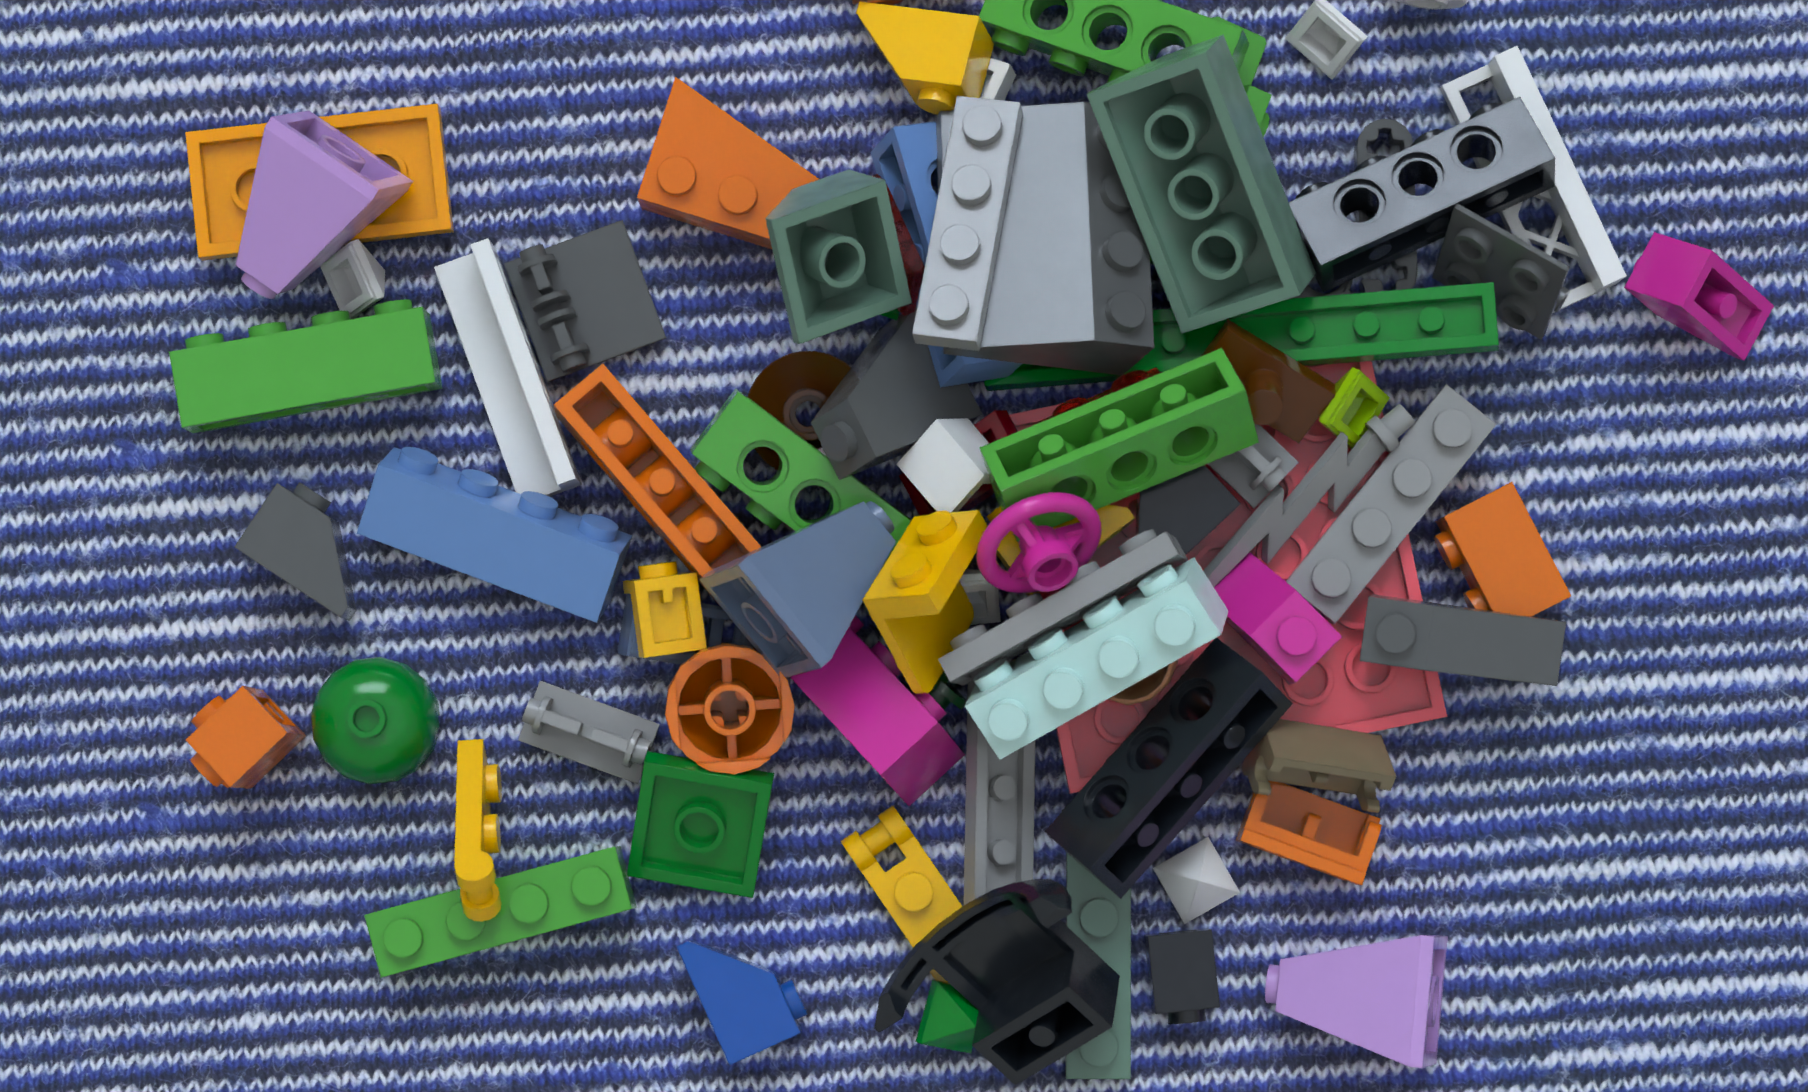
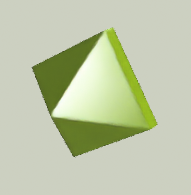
M1352 367L1335 383V396L1321 413L1319 422L1336 437L1341 431L1348 436V447L1352 449L1368 430L1365 423L1375 415L1377 417L1380 415L1390 397L1360 370Z

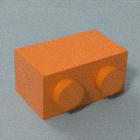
M1513 482L1436 521L1441 533L1435 535L1434 540L1443 560L1450 570L1460 567L1470 587V590L1463 593L1468 608L1532 617L1571 597Z

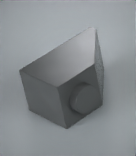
M301 482L298 483L293 492L277 483L234 547L337 616L350 621L357 610L340 524L325 514L331 502Z

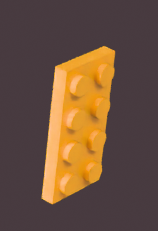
M438 103L320 117L413 181L403 196L349 242L359 239L361 243L454 232L442 116ZM267 123L185 132L198 258L202 261L238 256L262 137Z

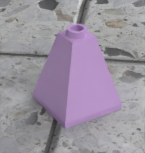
M309 110L271 116L264 128L236 260V266L245 272L241 277L242 282L251 290L269 299H274L277 294L293 290L403 196L413 181Z
M1419 935L1280 959L1279 965L1270 964L1268 968L1265 987L1266 1003L1276 1004V1012L1408 1067L1425 1068L1435 1065L1437 1063L1448 936Z

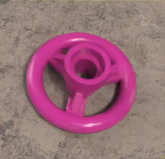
M1049 492L1020 500L996 516L982 534L976 555L979 571L987 582L1007 592L1031 593L1057 590L1067 585L1077 574L1078 568L1087 564L1094 555L1102 532L1100 517L1087 500L1069 493ZM1049 512H1064L1075 516L1080 522L1053 529L1047 525L1037 526L1030 518ZM1012 531L1020 539L1019 548L1021 552L1009 570L1006 571L997 563L996 553L1003 538L1008 532Z

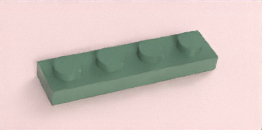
M1066 852V889L1072 898V913L1066 916V926L1120 976L1113 1027L1065 1055V1078L1131 1079V888L1120 899Z

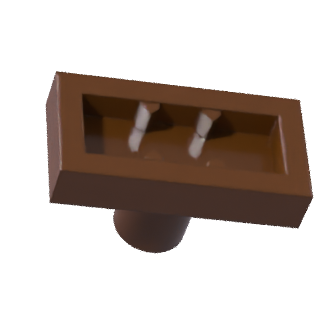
M1227 319L1201 355L1203 356L1222 348L1246 390L1254 423L1257 425H1269L1297 443H1300L1335 396L1334 383Z

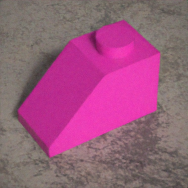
M1656 232L1653 233L1644 252L1636 261L1633 272L1624 287L1657 316L1734 358L1745 361L1774 307L1771 302L1714 251Z
M1251 552L1214 587L1229 610L1226 622L1289 685L1296 683L1342 638L1297 590Z

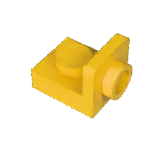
M676 561L638 566L640 578L623 581L624 594H631L639 658L697 651L707 648L697 572L678 573Z

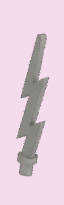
M1398 404L1381 419L1375 415L1365 423L1368 430L1349 453L1348 436L1341 431L1284 502V489L1277 484L1203 570L1212 586L1215 587L1261 540L1262 560L1268 564L1327 491L1328 508L1335 512L1386 450L1391 453L1400 445L1398 438L1416 423L1408 411L1401 404Z

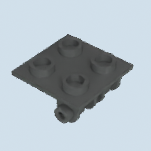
M1456 204L1432 278L1445 286L1494 282L1496 314L1510 327L1525 330L1541 340L1545 336L1553 312L1560 310L1570 292L1569 289L1563 287L1570 266L1460 204Z
M623 220L545 249L543 244L529 247L519 252L520 258L504 263L547 382L666 339Z

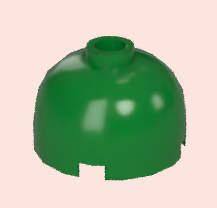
M383 657L356 659L334 671L318 690L311 712L313 740L324 761L343 777L366 784L397 782L417 771L434 751L439 729V703L427 680L407 664Z

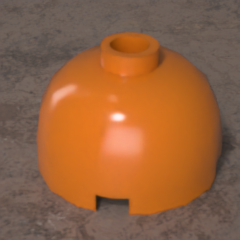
M723 643L701 649L680 665L668 686L665 717L672 740L687 758L710 772L738 774L759 768L770 760L773 754L779 751L792 730L795 704L788 679L785 678L780 670L778 675L761 653L751 646Z

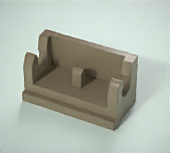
M1279 719L1246 756L1241 767L1243 774L1248 776L1252 791L1255 794L1269 796L1271 794V786L1268 781L1356 794L1362 810L1375 813L1380 811L1379 800L1376 798V786L1378 789L1391 791L1396 779L1395 771L1381 735Z

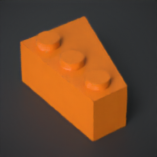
M675 76L637 199L643 210L772 249L765 218L792 189L819 180V178Z

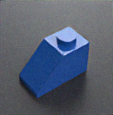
M694 940L677 946L729 1065L801 1033L802 1029L797 1019L808 1015L792 979L781 984L776 971Z

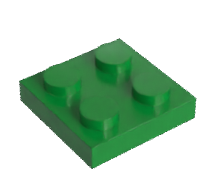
M647 751L643 766L627 876L753 898L774 773L753 769L738 774L710 772L689 758Z

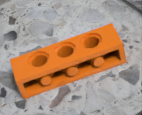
M603 363L553 404L556 417L686 568L690 572H697L698 581L704 588L705 586L699 579L708 571L761 547Z

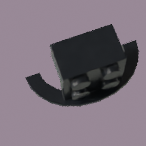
M1033 879L1015 882L993 889L965 904L939 923L914 946L891 975L881 992L875 1029L880 1033L903 1018L911 997L926 976L934 969L978 1009L972 1046L1014 1085H1017L1113 1027L1120 976L1061 921V919L1072 913V898L1062 884L1052 879Z

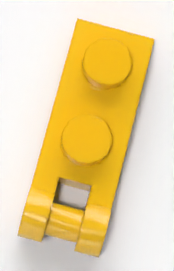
M483 739L457 741L454 868L458 886L460 887L464 914L469 919L480 922L495 917L502 905L499 889L495 884L496 873L494 863L490 856V853H500L499 816L498 814H490V803H499L502 800L501 774L499 764L488 765Z
M894 805L878 815L879 823L861 835L854 831L841 840V843L914 948L939 923L963 906ZM893 843H896L906 858L885 872L874 856ZM934 969L931 970L930 973L935 980L947 982Z

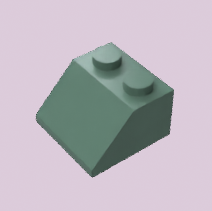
M848 169L792 189L765 218L793 342L801 344L912 303L885 180Z

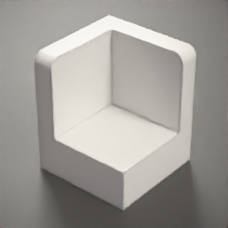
M968 418L936 419L896 464L936 512L942 510L958 512L982 484H991L980 451V447L989 444V442Z

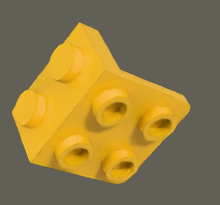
M942 510L929 515L914 516L862 599L871 619L875 622L893 655L898 669L902 672L910 689L915 694L932 691L943 672L938 659L953 651L950 641L967 631L973 621V606L959 580L977 552L981 536L987 528L980 510L961 512Z

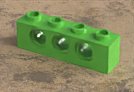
M985 0L979 15L989 35H992L991 38L994 46L1020 56H1025L1028 48L1050 55L1049 64L1062 71L1077 76H1084L1088 68L1108 75L1107 83L1156 60L1158 53L1167 46L1178 45L1186 48L1220 35H1224L1239 73L1250 45L1242 28L1159 0ZM1053 5H1062L1068 8L1067 18L1061 26L1052 30H1044L1038 27L1039 17L1046 8ZM1120 25L1127 28L1126 38L1119 47L1112 50H1102L1096 47L1098 35L1106 27Z
M1220 348L980 447V451L996 499L1002 511L1020 500L1049 492H1063L1079 496L1087 500L1097 510L1257 444L1259 440L1246 390L1225 352ZM1049 512L1036 515L1030 519L1037 526L1047 525L1053 528L1076 517L1064 512ZM1014 534L1017 542H1019L1020 539Z
M736 388L690 448L691 454L700 460L694 469L701 477L722 492H725L730 484L740 489L752 498L745 509L775 531L782 522L797 531L845 508L863 501L865 504L871 501L886 512L894 525V531L890 535L895 539L896 543L890 552L891 554L912 520L853 475L839 480L829 458ZM757 447L771 448L779 456L778 471L772 478L766 481H754L744 473V459L751 450ZM811 485L825 488L830 495L829 509L823 516L817 519H805L798 515L795 509V500L798 493Z

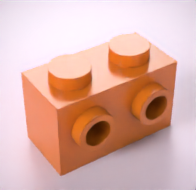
M241 686L230 698L224 700L219 695L206 704L192 719L191 723L197 729L186 741L197 752L190 759L191 763L215 787L222 784L226 788L251 789L297 746L306 735L264 690Z

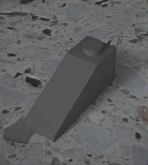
M1373 594L1368 596L1359 661L1425 671L1557 686L1566 621Z

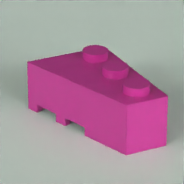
M855 615L831 660L822 668L790 676V678L902 800L910 806L965 754L938 722L947 713L929 693H911L897 678L902 672L898 669L891 652L880 641L869 649L855 634L864 626Z

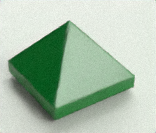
M932 979L915 1042L972 1053L978 1009L948 982Z

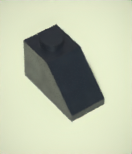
M1203 465L1138 493L1136 535L1151 529L1155 531L1157 536L1166 531L1177 538L1185 555H1187L1241 503Z

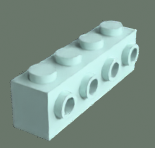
M1195 557L1176 568H1173L1171 564L1158 568L1138 583L1139 589L1120 600L1116 596L1104 599L1090 608L1082 616L1084 620L1064 632L1060 627L1048 631L1029 645L1027 648L1029 652L1010 663L1006 659L998 660L974 677L975 686L965 704V708L999 760L1222 634L1229 610Z

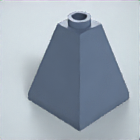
M863 501L710 570L699 580L778 675L779 670L785 678L822 668L831 660L863 602L862 599L879 574L896 543L895 539L890 535L894 531V525L890 517L880 506L871 501L865 504Z

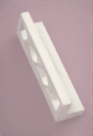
M1515 46L1495 55L1489 64L1442 85L1440 90L1456 124L1459 125L1469 120L1471 116L1460 93L1491 79L1502 104L1521 97L1555 157V187L1533 196L1549 202L1556 216L1549 237L1546 238L1524 230L1518 217L1522 202L1498 213L1509 233L1529 244L1533 243L1544 247L1543 252L1550 256L1552 251L1577 260L1587 283L1570 290L1564 304L1560 308L1561 310L1616 285L1627 275L1518 46ZM1473 158L1478 169L1484 168L1491 163L1484 158ZM1561 228L1570 246L1556 241Z
M489 238L470 245L473 253L438 265L434 269L515 492L522 494L525 491H533L550 497L582 485L561 425L556 417L553 403L498 252Z

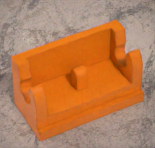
M1268 781L1271 786V794L1269 796L1252 793L1235 841L1355 885L1363 884L1382 825L1379 824L1380 818L1280 782Z

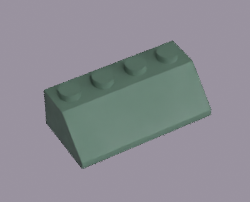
M1224 35L1164 55L1087 93L1181 334L1299 296L1315 276L1316 271Z

